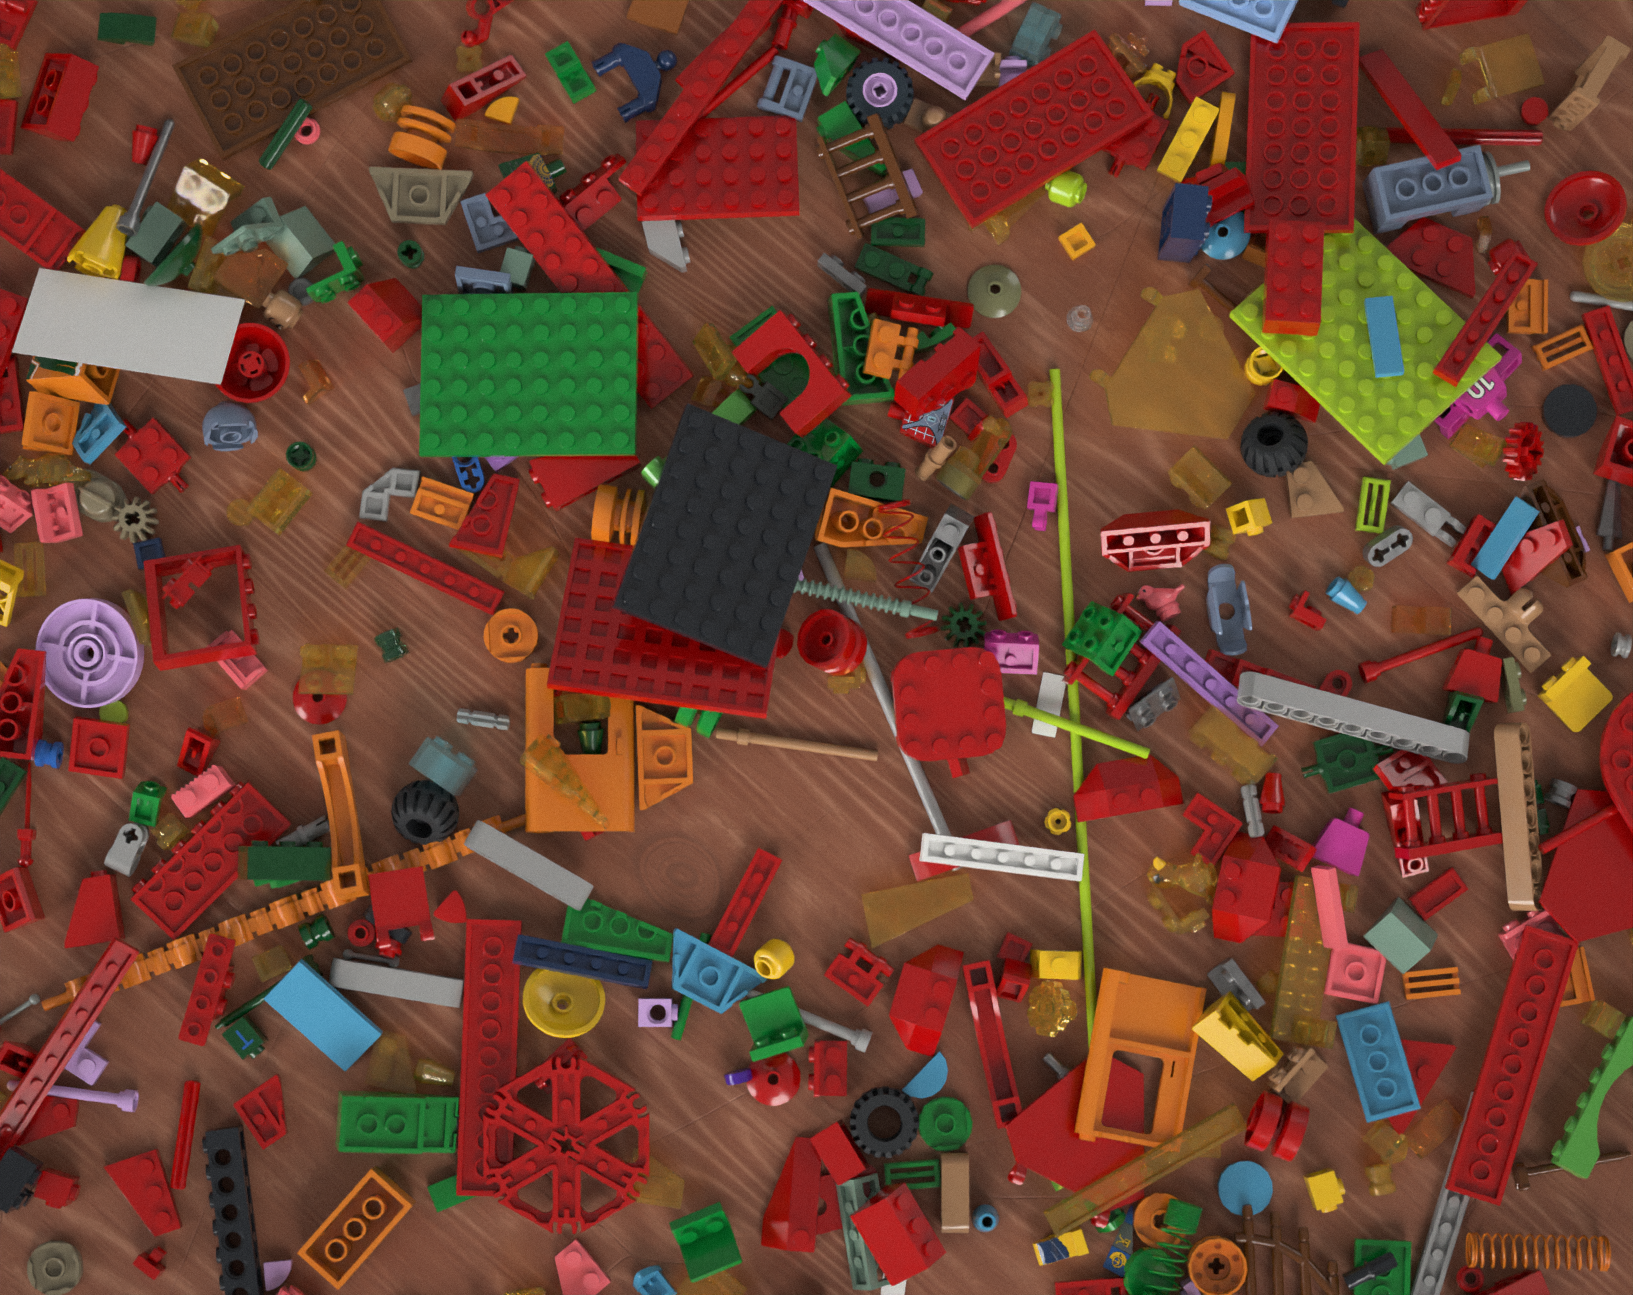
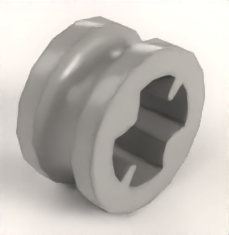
M1615 633L1611 643L1612 656L1616 657L1620 654L1622 658L1626 659L1628 657L1632 644L1631 635L1621 636V633Z

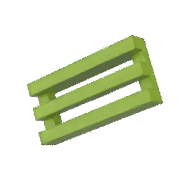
M1365 476L1362 478L1355 531H1366L1376 534L1384 532L1391 480ZM1371 483L1372 491L1367 525H1363L1368 486ZM1383 485L1378 525L1374 527L1378 486Z

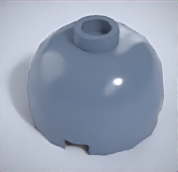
M220 402L206 413L202 422L205 445L208 446V443L212 444L213 449L217 451L242 449L243 445L241 443L250 440V444H252L258 437L254 415L246 406L235 402Z

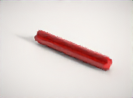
M187 1080L184 1084L170 1187L178 1190L185 1189L201 1086V1083L196 1080Z

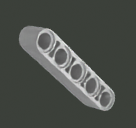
M480 820L476 821L464 842V845L576 910H581L594 887L577 875Z
M333 958L328 982L334 987L460 1008L464 980L342 958Z

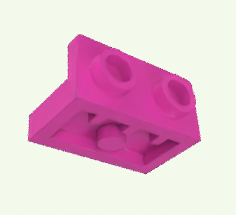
M1000 629L985 632L984 649L995 655L999 662L1001 673L1037 675L1039 638L1037 634H1033L1030 631L1006 633V631Z

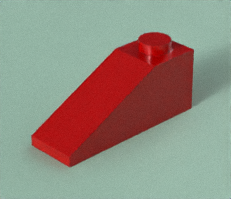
M511 54L449 84L440 101L456 122L477 112L525 79L527 75Z

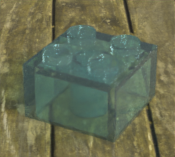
M436 736L435 739L427 737L409 762V765L451 794L461 796L479 770L473 766L476 761L463 752L459 751L458 754L452 752L453 745L441 737Z

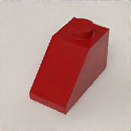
M1274 379L1269 384L1263 410L1283 412L1296 419L1316 423L1320 403L1302 386Z

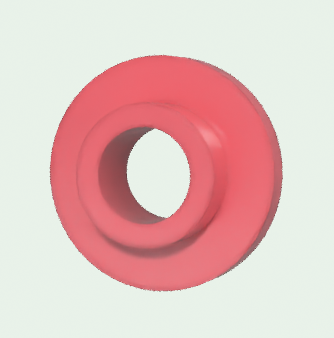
M307 117L295 134L296 140L306 145L316 142L320 136V126L314 119ZM311 128L312 132L310 135L305 136L303 135V130Z

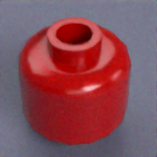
M1508 238L1489 250L1491 260L1487 264L1495 276L1499 274L1514 250L1529 257L1519 240L1514 241Z

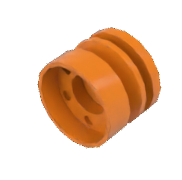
M412 105L402 106L400 113L405 118H399L397 124L407 132H394L388 151L412 164L429 169H442L447 151L437 143H451L452 138L447 133H454L456 124L433 110Z
M599 484L593 512L592 540L610 542L614 531H619L620 544H625L627 534L631 533V545L634 546L648 509L646 491L638 490L636 501H632L633 490L631 488H627L624 499H619L617 486Z
M1218 1235L1205 1236L1196 1241L1189 1250L1187 1256L1189 1261L1186 1262L1187 1273L1195 1287L1205 1295H1231L1238 1291L1245 1282L1247 1274L1246 1258L1240 1248L1228 1238ZM1214 1258H1218V1261L1223 1264L1222 1267L1217 1269V1272H1213V1269L1208 1266L1209 1263H1213Z

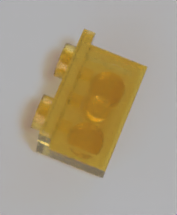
M1195 445L1168 471L1171 482L1179 489L1183 488L1190 495V501L1196 507H1202L1204 510L1233 484Z
M278 468L258 495L253 498L251 504L247 507V511L280 536L313 493L284 470Z

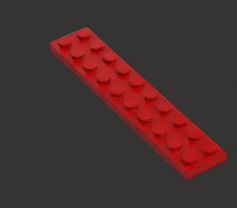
M525 161L485 194L561 293L630 292L529 161ZM638 303L637 391L648 406L653 409L695 375Z
M467 919L456 1195L493 1196L494 1192L500 1189V1185L496 1182L488 1186L486 1185L488 1178L495 1175V1173L489 1174L485 1178L483 1176V1114L486 1113L488 1116L495 1117V1115H490L486 1112V1107L489 1105L494 1109L499 1108L500 1103L492 1098L494 1093H499L506 1098L497 1089L516 1079L521 965L514 964L512 961L518 934L522 935V920ZM504 1126L498 1127L495 1132L496 1159L500 1163L510 1162L513 1160L514 1132ZM503 1193L500 1197H505L507 1194Z
M1525 925L1524 930H1522L1445 1188L1447 1190L1498 1206L1501 1205L1579 942L1576 943L1573 939Z

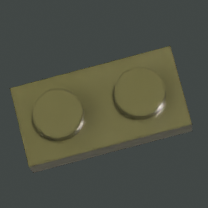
M1514 657L1502 659L1500 678L1507 712L1509 714L1524 711L1527 698L1524 689H1520L1518 679L1521 678L1520 665L1518 662H1515Z

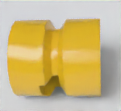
M1261 347L1253 351L1244 365V373L1247 379L1259 386L1270 384L1283 371V368Z

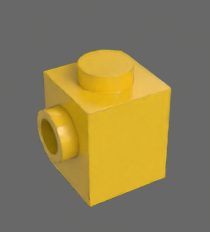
M1265 498L1247 500L1226 508L1233 534L1247 533L1248 537L1263 533V527L1273 524Z
M1326 1168L1303 1175L1313 1208L1316 1210L1321 1209L1322 1213L1336 1210L1338 1208L1337 1204L1344 1203L1342 1195L1345 1194L1342 1180L1340 1178L1336 1179L1334 1170Z

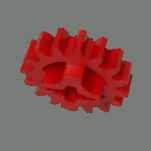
M1520 421V423L1514 424V428L1509 429L1510 437L1505 438L1507 445H1504L1503 454H1506L1503 462H1507L1505 471L1509 472V478L1527 481L1533 479V474L1538 473L1537 465L1541 466L1542 464L1540 458H1543L1544 448H1541V446H1543L1544 441H1540L1542 431H1538V425H1533V422Z

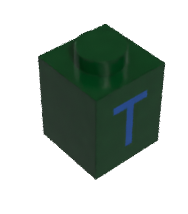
M248 1015L241 1017L221 1034L242 1060L249 1056L252 1059L256 1058L265 1050L263 1045L268 1041Z

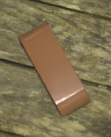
M941 1153V1233H969V1153Z

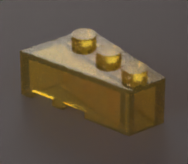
M1213 705L1209 706L1188 730L1192 735L1190 740L1201 749L1204 746L1212 752L1210 757L1223 767L1226 764L1233 770L1231 773L1232 777L1242 785L1245 782L1247 784L1258 783L1278 760L1274 754L1268 755L1258 746L1259 742L1245 735L1238 725Z

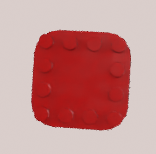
M976 647L922 651L907 654L896 663L893 671H891L890 682H892L897 734L895 738L898 747L901 748L905 755L919 761H937L985 756L1001 748L1006 734L1002 674L999 662L992 652Z

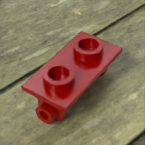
M201 555L196 560L190 557L180 568L184 573L178 580L172 577L162 588L166 592L162 599L164 600L169 596L171 598L169 603L175 609H178L180 606L184 607L185 603L195 593L188 586L190 582L199 589L212 575L211 571L214 568L209 563L204 562L202 565L198 562L202 557Z
M568 1038L546 1060L553 1057L552 1063L555 1069L558 1056H561V1063L564 1067H569L572 1056H576L577 1068L580 1066L579 1058L587 1059L588 1056L571 1038ZM542 1076L534 1081L539 1089H543L547 1095L552 1092V1080L549 1077Z

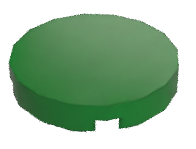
M941 1096L934 1098L924 1105L919 1114L920 1135L927 1145L937 1151L949 1152L960 1148L972 1133L973 1121L970 1111L963 1102L954 1097Z
M1144 1247L1131 1254L1125 1263L1124 1271L1126 1272L1125 1278H1123L1124 1286L1130 1295H1142L1143 1290L1157 1292L1146 1287L1144 1284L1173 1287V1283L1148 1271L1151 1269L1176 1274L1175 1268L1152 1257L1155 1255L1171 1258L1166 1252L1159 1248ZM1163 1275V1276H1165V1277H1167V1278H1169V1279L1175 1281V1277H1176V1276ZM1159 1289L1167 1294L1170 1292V1290Z

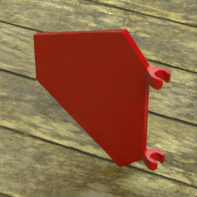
M1577 789L1562 831L1612 804L1613 801L1608 791ZM1620 812L1555 849L1538 902L1576 943L1633 928V834Z
M1086 1057L1005 1124L1016 1160L1015 1165L1007 1176V1180L1013 1184H1023L1028 1168L1099 1205L1093 1213L1090 1223L1096 1227L1105 1228L1109 1221L1110 1211L1144 1198V1145L1096 1137L1095 1142L1079 1139L1080 1133L1074 1132L1087 1063ZM1112 1057L1101 1123L1105 1127L1144 1134V1074Z

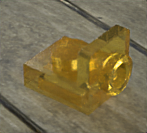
M168 813L151 832L158 838L156 843L163 850H171L189 830L174 814Z

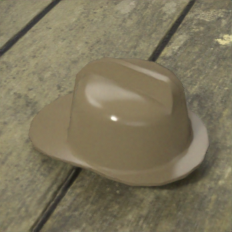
M90 469L78 470L72 473L66 483L74 484L78 511L93 520L111 522L113 521L111 519L112 515L120 514L115 509V506L125 507L123 499L126 498L123 489L116 482Z

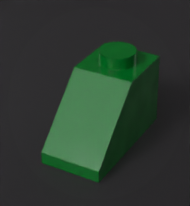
M836 33L828 41L823 39L816 49V53L819 55L814 63L822 93L825 96H828L848 75L861 53L859 49Z

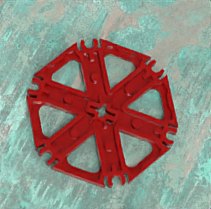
M558 1056L555 1069L552 1057L498 1088L497 1091L503 1093L506 1098L499 1093H494L492 1098L500 1103L499 1108L494 1109L488 1105L485 1110L488 1114L495 1115V1117L488 1116L486 1113L483 1114V1176L485 1178L487 1175L495 1173V1175L488 1178L486 1185L488 1186L493 1182L500 1185V1189L494 1192L493 1197L498 1198L503 1193H506L505 1197L498 1199V1203L551 1233H554L553 1224L557 1222L556 1231L558 1234L562 1233V1225L565 1223L571 1224L572 1234H576L578 1229L577 1222H580V1233L632 1204L636 1201V1198L631 1197L628 1192L635 1197H639L641 1194L639 1190L634 1188L633 1184L640 1181L646 1185L648 1182L644 1175L638 1173H643L650 1177V1111L646 1115L639 1117L638 1115L644 1113L648 1107L643 1105L637 1108L633 1104V1101L640 1097V1093L635 1092L630 1097L626 1096L631 1091L636 1090V1088L582 1057L579 1058L580 1068H576V1056H572L569 1067H564L561 1063V1056ZM542 1076H547L552 1080V1119L520 1102L517 1097V1093L521 1088ZM591 1076L615 1090L616 1098L613 1102L581 1120V1080L584 1077ZM629 1125H633L638 1129L639 1157L633 1163H628L596 1145ZM504 1126L537 1146L508 1163H500L496 1159V1129ZM567 1138H570L574 1149H567L566 1152L562 1151V1144L558 1140L566 1141ZM553 1170V1208L551 1211L542 1212L518 1197L519 1189ZM581 1170L615 1189L617 1192L615 1199L593 1212L583 1210L581 1206Z

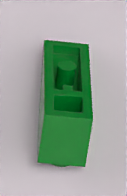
M846 101L819 116V126L816 127L819 136H825L828 142L862 129ZM866 138L838 151L856 161L875 153V148L869 138ZM877 163L867 168L880 177H884L887 174L885 164Z

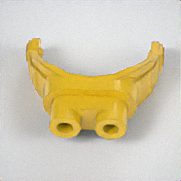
M1153 63L1151 69L1147 70L1143 77L1133 84L1135 87L1144 84L1155 85L1164 92L1168 100L1167 111L1163 114V118L1167 120L1173 103L1172 91L1175 86L1173 81L1177 74L1171 70L1164 72L1161 65Z

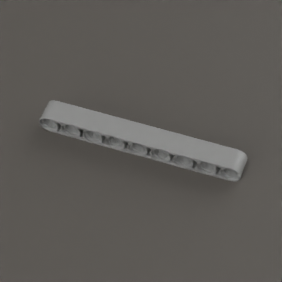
M1244 672L1240 675L1237 702L1244 707L1449 763L1460 764L1468 759L1470 734L1466 730L1257 672Z

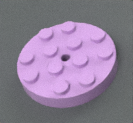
M85 598L73 600L59 606L42 624L36 641V650L47 652L46 686L59 699L73 706L94 708L120 700L134 687L143 668L144 645L136 623L125 610L107 600ZM91 647L94 650L93 658L90 657L88 654V651Z

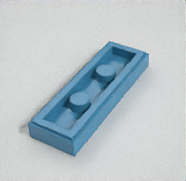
M1393 296L1365 298L1364 306L1375 377L1403 375L1404 366Z
M1516 496L1471 565L1488 578L1495 580L1540 511Z

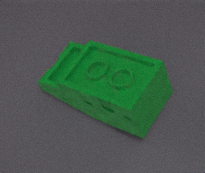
M339 1091L335 1146L339 1152L455 1153L456 1135H458L456 1131H459V1097L399 1092Z

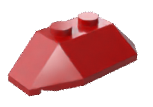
M1178 509L1123 514L1100 529L1102 556L1110 559L1127 572L1182 567L1196 557L1203 549L1205 550L1210 546V520Z
M1150 754L1147 759L1137 756L1096 764L1073 795L1078 823L1184 804L1179 777Z
M1237 831L1223 855L1212 906L1214 938L1242 944L1271 920L1282 868L1268 846L1266 839L1262 836L1252 838L1248 833Z
M937 944L904 963L889 1017L907 1050L930 1057L934 1056L954 994L964 952Z

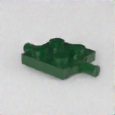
M1343 733L1312 742L1316 754V764L1301 767V772L1312 770V772L1302 774L1304 779L1320 774L1324 780L1327 793L1331 794L1380 779L1373 770L1378 764V756L1393 753V748L1382 750L1390 746L1383 744L1375 746L1369 740Z

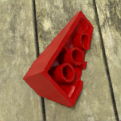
M796 1137L763 1216L761 1246L814 1253L816 1250L822 1159L813 1146L810 1137Z

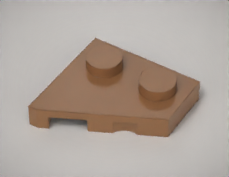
M1313 461L1302 462L1292 473L1290 471L1286 472L1285 478L1291 519L1344 512V507Z

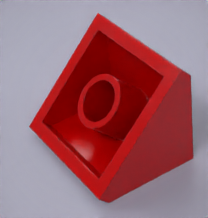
M16 867L1 874L0 922L4 933L45 919L28 867Z

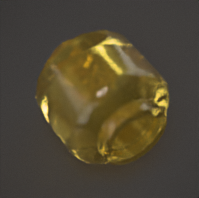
M390 82L374 95V105L372 107L375 114L382 121L396 123L399 118H403L400 113L402 106H413L411 100L413 95L404 84L398 85Z

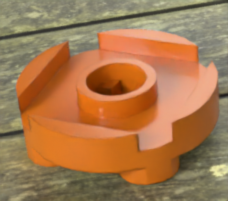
M508 608L498 611L487 622L484 629L486 648L495 658L506 663H517L530 657L534 653L539 640L536 623L528 614L519 609ZM510 628H514V632L519 633V637L514 640V643H509L508 639H504V634H507Z
M1153 1192L1141 1199L1135 1207L1133 1226L1138 1237L1150 1247L1164 1248L1156 1243L1158 1241L1176 1245L1181 1241V1239L1161 1231L1160 1228L1162 1227L1185 1231L1170 1225H1160L1158 1228L1154 1226L1156 1223L1155 1215L1160 1216L1166 1212L1169 1199L1179 1200L1171 1194ZM1172 1232V1233H1174V1234H1176V1235H1179V1236H1181V1237H1183V1238H1184L1185 1235H1186V1234H1182V1233Z

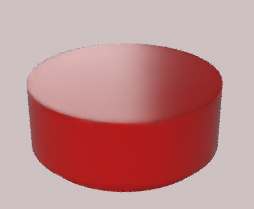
M1539 97L1527 99L1520 107V117L1528 125H1538L1548 115V105Z

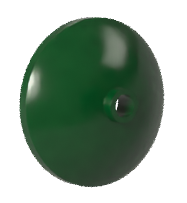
M197 222L143 283L147 286L166 284L176 279L180 274L187 276L196 267L197 264L193 260L199 253L203 235L200 223Z

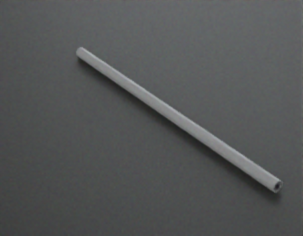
M822 543L814 547L830 587L837 585V588L841 589L844 583L827 544ZM836 599L841 613L861 625L852 602L847 605L845 600L839 603V599ZM867 639V652L862 662L895 737L897 734L894 701ZM899 747L936 835L952 837L920 761L905 755ZM962 866L952 869V872L962 868Z

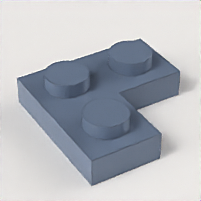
M486 193L460 201L478 253L520 240L502 216L494 218L489 200L485 196Z

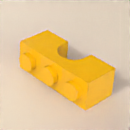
M1198 97L1194 99L1157 172L1181 183L1220 110L1219 108Z

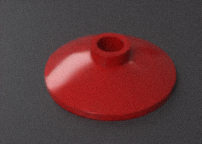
M322 670L310 672L304 675L294 688V708L298 715L309 723L317 725L328 724L336 720L343 713L347 704L346 688L343 682L333 673ZM316 692L323 694V699L320 702L314 700Z
M780 1053L755 1062L752 1061L748 1067L751 1068L753 1076L752 1080L746 1082L748 1090L762 1104L769 1106L782 1105L791 1100L799 1089L801 1081L799 1067L793 1058L786 1053ZM770 1074L778 1076L779 1080L776 1084L769 1083L768 1076Z

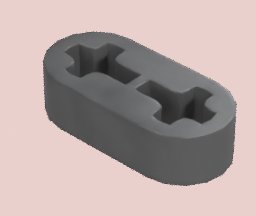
M1400 525L1390 527L1364 546L1363 558L1375 567L1387 564L1410 548L1413 542L1412 533ZM1401 534V542L1398 544L1396 543L1397 535ZM1375 549H1379V550H1380V551L1378 552V555H1379L1378 558H1374V557H1373V556L1375 555V552H1374Z

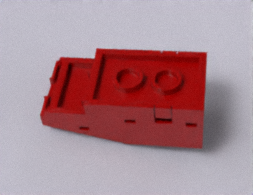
M0 168V236L46 269L59 271L68 262L69 252L86 230Z

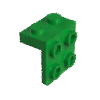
M343 241L334 244L333 247L344 270L306 288L308 295L315 302L328 303L337 297V293L346 290V292L355 290L360 287V282L365 280L360 270V267L364 265L359 254L352 246L347 247Z

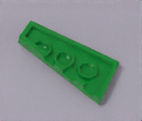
M587 898L580 911L570 906L567 907L561 943L669 963L673 934Z

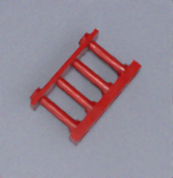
M1123 593L1122 596L1118 594L1110 604V608L1120 614L1123 613L1148 632L1154 623L1129 605L1134 595L1131 593ZM1165 625L1177 637L1182 632L1174 625ZM1135 643L1129 652L1137 657L1139 663L1133 671H1127L1121 665L1119 666L1114 675L1122 680L1123 686L1118 693L1110 692L1084 673L1082 670L1089 662V659L1080 655L1075 662L1071 661L1063 671L1065 676L1062 682L1072 685L1077 680L1106 701V706L1108 707L1105 713L1113 719L1120 720L1161 660L1147 648L1143 649Z
M1486 773L1469 774L1470 779L1415 788V785H1403L1398 787L1399 791L1388 793L1391 799L1403 800L1407 840L1404 841L1405 845L1394 847L1395 858L1413 860L1503 843L1502 832L1492 831V827H1489L1485 786L1497 784L1498 778L1486 777ZM1474 788L1478 828H1475L1476 833L1469 834V831L1465 829L1461 790ZM1450 792L1454 832H1452V837L1448 838L1442 835L1438 794ZM1423 796L1427 797L1431 836L1428 837L1429 841L1421 842V839H1418L1414 798Z

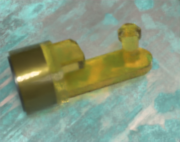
M992 416L985 418L982 424L985 430L972 448L969 450L966 447H959L953 457L950 456L945 465L935 476L937 481L961 499L968 501L983 481V475L1012 435V426L1005 419H995Z

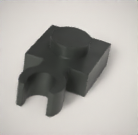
M747 375L746 377L752 381V387L747 389L740 384V390L744 393L752 394L754 398L750 403L772 420L788 400V397L768 381L761 387L753 375Z

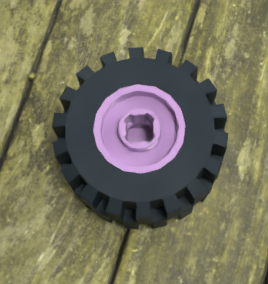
M876 57L872 58V62L869 63L865 60L861 63L860 68L856 67L853 70V75L849 76L846 87V101L859 124L869 123L867 120L868 116L880 113L884 126L891 129L894 124L897 123L899 125L903 122V118L907 117L913 102L914 88L912 87L911 77H908V71L905 68L901 69L899 67L900 63L896 61L891 63L889 58L884 57L883 61H878Z

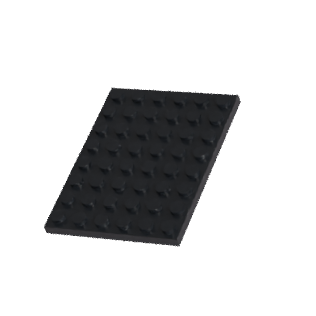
M687 403L681 415L612 608L766 668L837 465Z

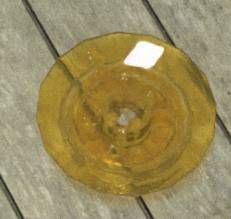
M1622 223L1608 238L1585 247L1582 262L1585 277L1594 291L1608 300L1623 303L1633 301V224ZM1621 258L1624 259L1623 264L1627 265L1623 269H1619V263L1616 262Z

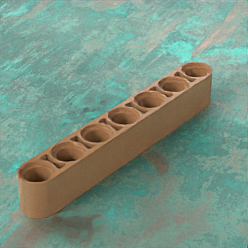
M1524 722L1499 723L1494 730L1508 903L1512 911H1540L1543 907L1538 900L1543 888L1541 852L1538 849L1540 840L1530 729L1527 723Z

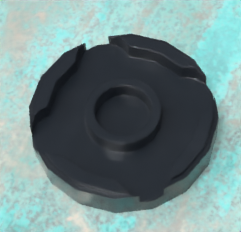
M1564 384L1553 389L1547 395L1541 407L1542 419L1546 428L1562 438H1575L1586 433L1594 425L1597 416V405L1592 394L1585 388L1575 384Z

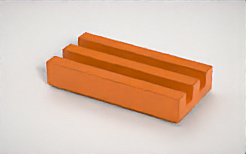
M1581 324L1531 348L1537 355V361H1540L1542 365V371H1545L1592 350L1593 346ZM1579 332L1581 337L1543 353L1542 348ZM1584 342V347L1551 362H1547L1546 358Z
M1458 967L1407 971L1402 974L1405 999L1461 994L1457 973ZM1451 973V978L1409 983V977ZM1452 984L1453 989L1410 993V988Z

